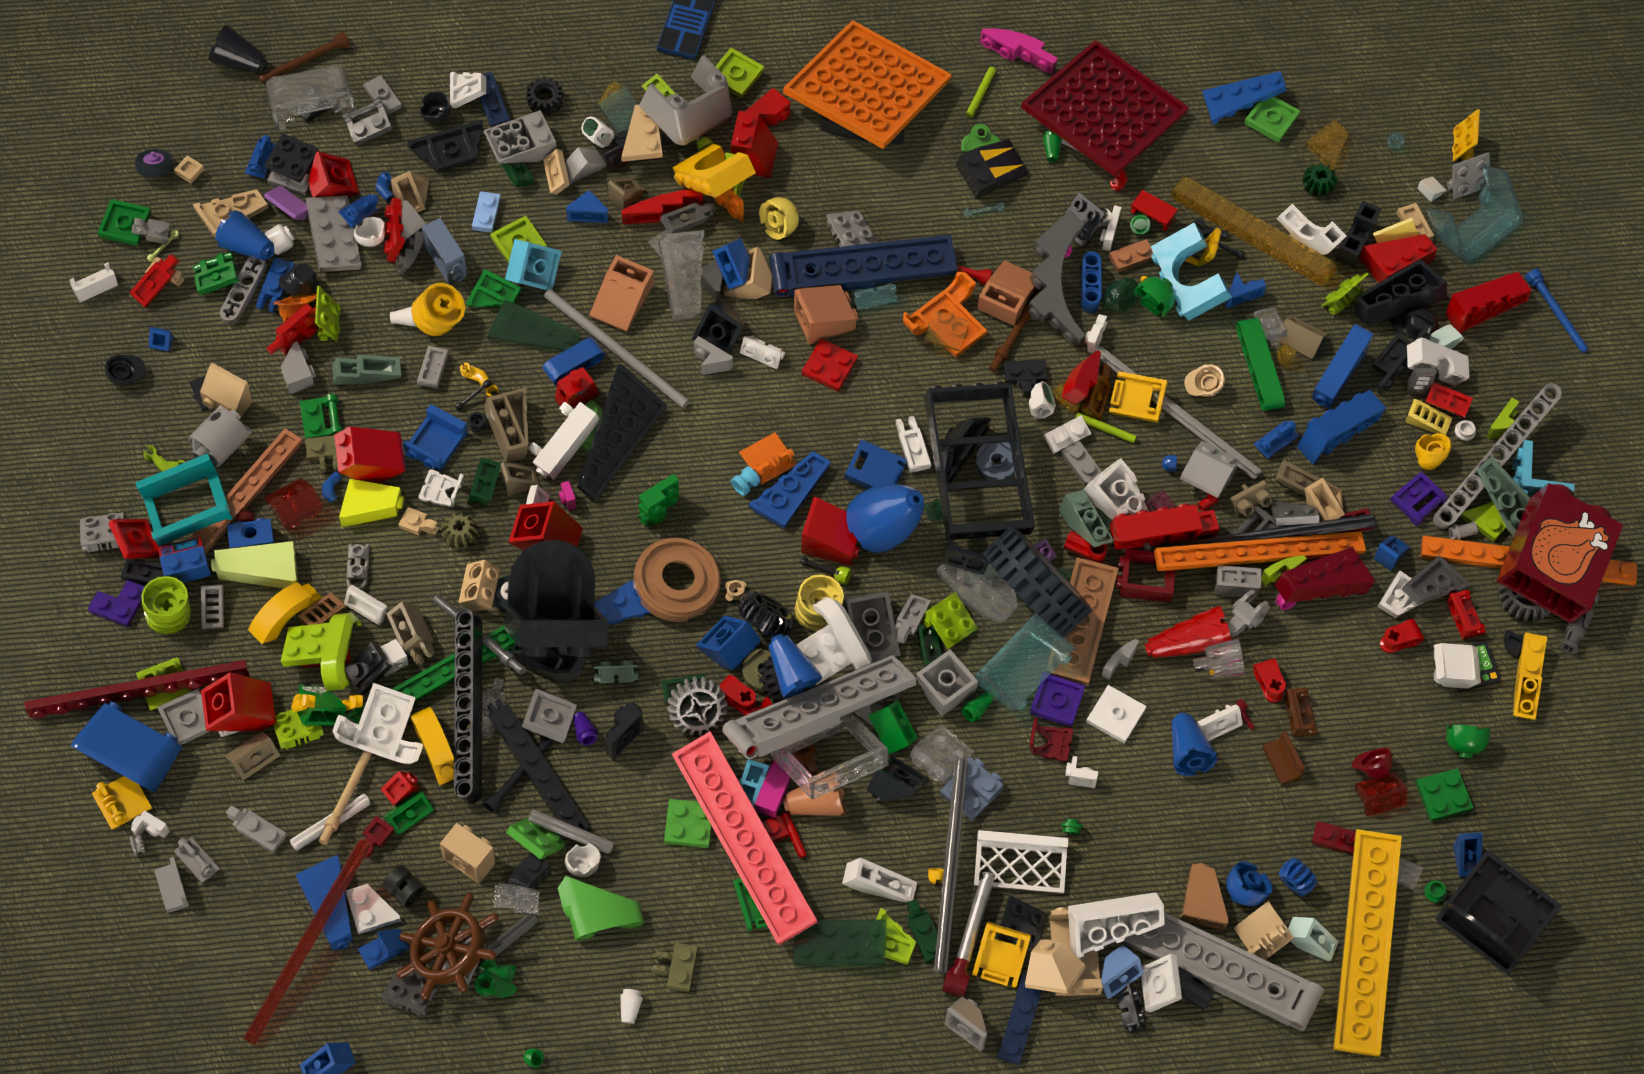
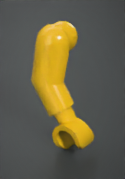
M463 363L464 366L462 364L460 366L462 376L479 382L481 386L485 380L489 379L483 370L471 366L469 363ZM496 385L485 388L488 397L492 396L490 393L493 391L499 393Z

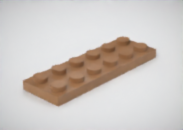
M1076 558L1070 583L1090 605L1092 612L1066 637L1056 633L1046 671L1047 674L1088 686L1119 568Z

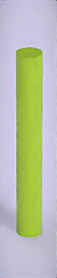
M994 67L988 68L966 112L967 117L973 118L996 72Z
M1079 412L1077 413L1076 418L1082 415L1086 425L1134 444L1136 435Z

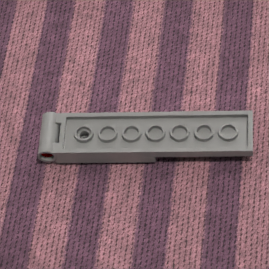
M892 655L736 720H730L723 726V733L745 758L762 757L841 724L840 717L915 686L916 677Z
M1165 912V925L1140 935L1133 934L1121 942L1157 960L1169 954L1177 955L1178 969L1189 972L1194 978L1202 981V985L1301 1031L1305 1030L1324 992L1320 985L1293 974ZM1271 991H1276L1278 994L1274 995Z

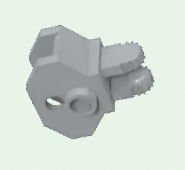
M1253 589L1238 599L1232 607L1234 609L1232 611L1234 617L1228 623L1231 636L1239 635L1246 627L1249 630L1253 626L1256 628L1270 609L1267 601L1262 602L1255 609L1252 607L1257 598L1256 592Z

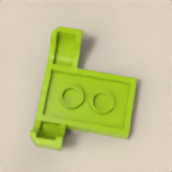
M353 613L333 615L329 623L289 627L281 657L282 665L289 667L321 663V676L326 690H343L349 685V680L345 673V660L353 624L362 626L361 621Z

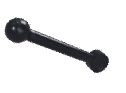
M1220 242L1218 243L1219 247L1236 254L1238 258H1243L1245 255L1241 250L1237 251Z
M489 379L485 380L483 385L461 403L455 404L456 410H462L467 402L485 388L490 387L492 382Z

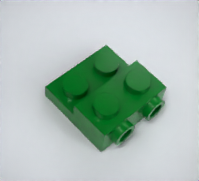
M674 473L638 496V518L644 526L651 527L654 524H660L667 516L666 507H672L677 503L679 499V479Z

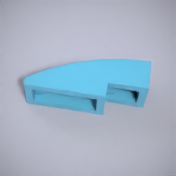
M748 759L742 779L740 778L739 782L754 807L770 767L769 765Z

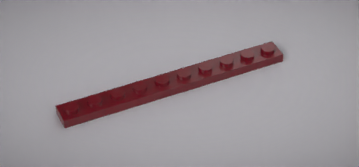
M241 660L24 701V705L30 718L39 719L49 714H65L75 709L86 710L91 706H103L104 703L109 705L111 701L129 702L134 700V698H150L160 693L171 694L186 688L197 689L202 685L212 684L228 673L250 677L246 661Z

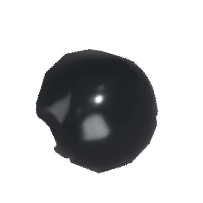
M440 91L430 92L422 98V107H419L422 118L431 123L444 121L451 111L448 97Z

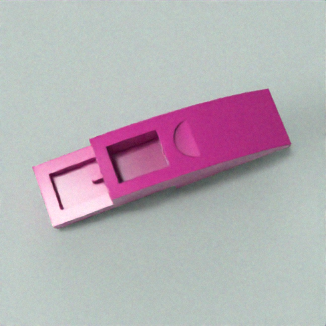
M991 28L981 31L980 43L984 47L999 53L1002 57L1014 61L1019 56L1023 61L1030 62L1041 71L1048 72L1051 75L1056 70L1058 58L1044 51V42L1031 36L1005 29Z

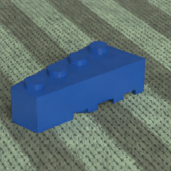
M1371 390L1363 394L1360 392L1349 402L1343 401L1336 409L1327 410L1320 418L1314 417L1311 419L1297 448L1314 465L1319 461L1321 454L1329 455L1340 442L1345 444L1356 432L1359 434L1377 422L1386 407Z

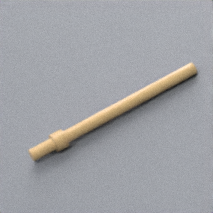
M363 751L332 815L327 818L324 824L325 829L319 839L321 844L327 845L333 832L337 831L340 825L339 819L372 753Z

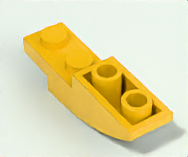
M1531 633L1524 634L1516 675L1513 716L1531 720L1536 719L1542 682L1541 673L1547 642L1546 636Z

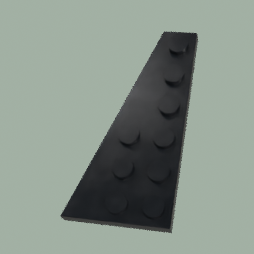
M622 364L617 366L577 488L592 501L599 497L667 407L666 403Z

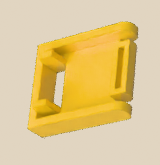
M1118 372L1117 377L1125 379V382L1121 380L1115 381L1110 404L1119 408H1109V413L1159 423L1168 385L1167 380ZM1153 391L1160 392L1156 409L1150 408Z
M987 922L972 975L977 976L980 967L983 968L982 979L1007 986L1009 978L1013 977L1012 987L1016 988L1031 935ZM996 932L1018 938L1017 944L996 939Z

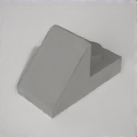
M699 336L694 341V353L700 359L705 360L701 366L703 375L728 371L733 368V356Z

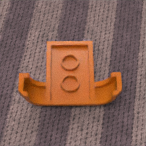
M957 272L955 279L945 290L913 314L909 315L907 312L903 314V324L914 335H921L929 331L955 358L987 335V330L962 306L976 286V282L966 272Z

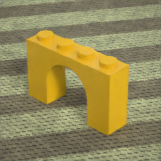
M715 144L709 145L673 167L675 172L674 178L679 185L715 198L756 173L748 155L738 152L725 160L722 147Z

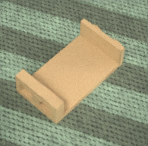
M1059 907L1051 910V941L1061 942L1073 953L1070 947L1068 908ZM1092 950L1084 953V956L1079 958L1085 964L1086 969L1068 994L1055 992V996L1101 995L1103 986L1099 973L1098 951Z

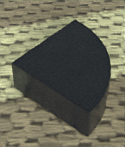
M1507 629L1503 639L1504 646L1507 652L1517 659L1522 649L1524 637Z

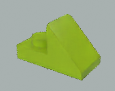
M1511 398L1490 427L1486 436L1488 439L1500 438L1511 426L1519 412L1516 410L1519 401Z

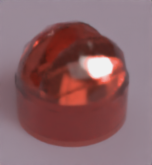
M248 510L241 511L237 517V522H251L255 520L253 513Z

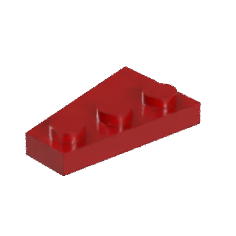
M392 198L390 205H386L385 217L388 218V222L385 224L387 240L384 244V253H387L388 262L396 261L405 243L404 237H401L404 228L403 224H400L402 220L401 199Z

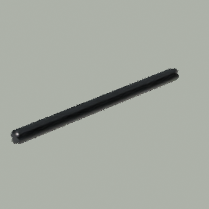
M1374 514L1319 521V523L1298 524L1166 543L1164 547L1318 535L1374 527L1376 519Z

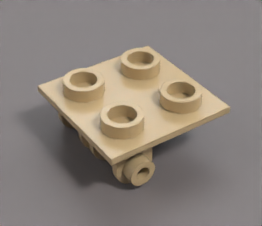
M1269 901L1234 927V930L1247 947V952L1264 960H1267L1294 939Z

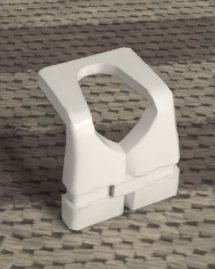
M429 470L425 479L426 485H423L419 500L426 503L432 502L434 505L454 507L458 489L463 485V474L461 473L459 479L455 480L445 474L441 475L435 470ZM455 488L450 499L445 491Z

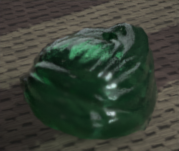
M1129 277L1115 280L1102 295V303L1107 309L1115 312L1124 313L1128 311L1139 299V293L1137 296L1134 294V289L1138 286V282Z

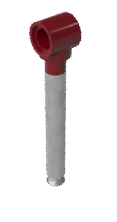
M989 872L982 873L984 877L980 879L955 965L947 971L942 992L958 997L965 996L970 979L967 969L993 886L992 878H995Z

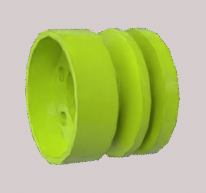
M163 576L151 580L144 587L141 594L145 620L152 630L162 634H173L182 630L189 623L191 609L187 588L183 582L174 577Z

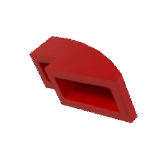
M1097 350L1071 371L1063 388L1061 396L1063 399L1075 405L1088 396L1089 389L1097 384L1101 351Z

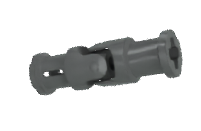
M1598 594L1589 611L1574 622L1568 623L1565 630L1566 636L1559 644L1561 650L1569 654H1576L1578 652L1579 642L1584 638L1585 630L1589 626L1594 614L1592 611L1594 605L1600 599Z

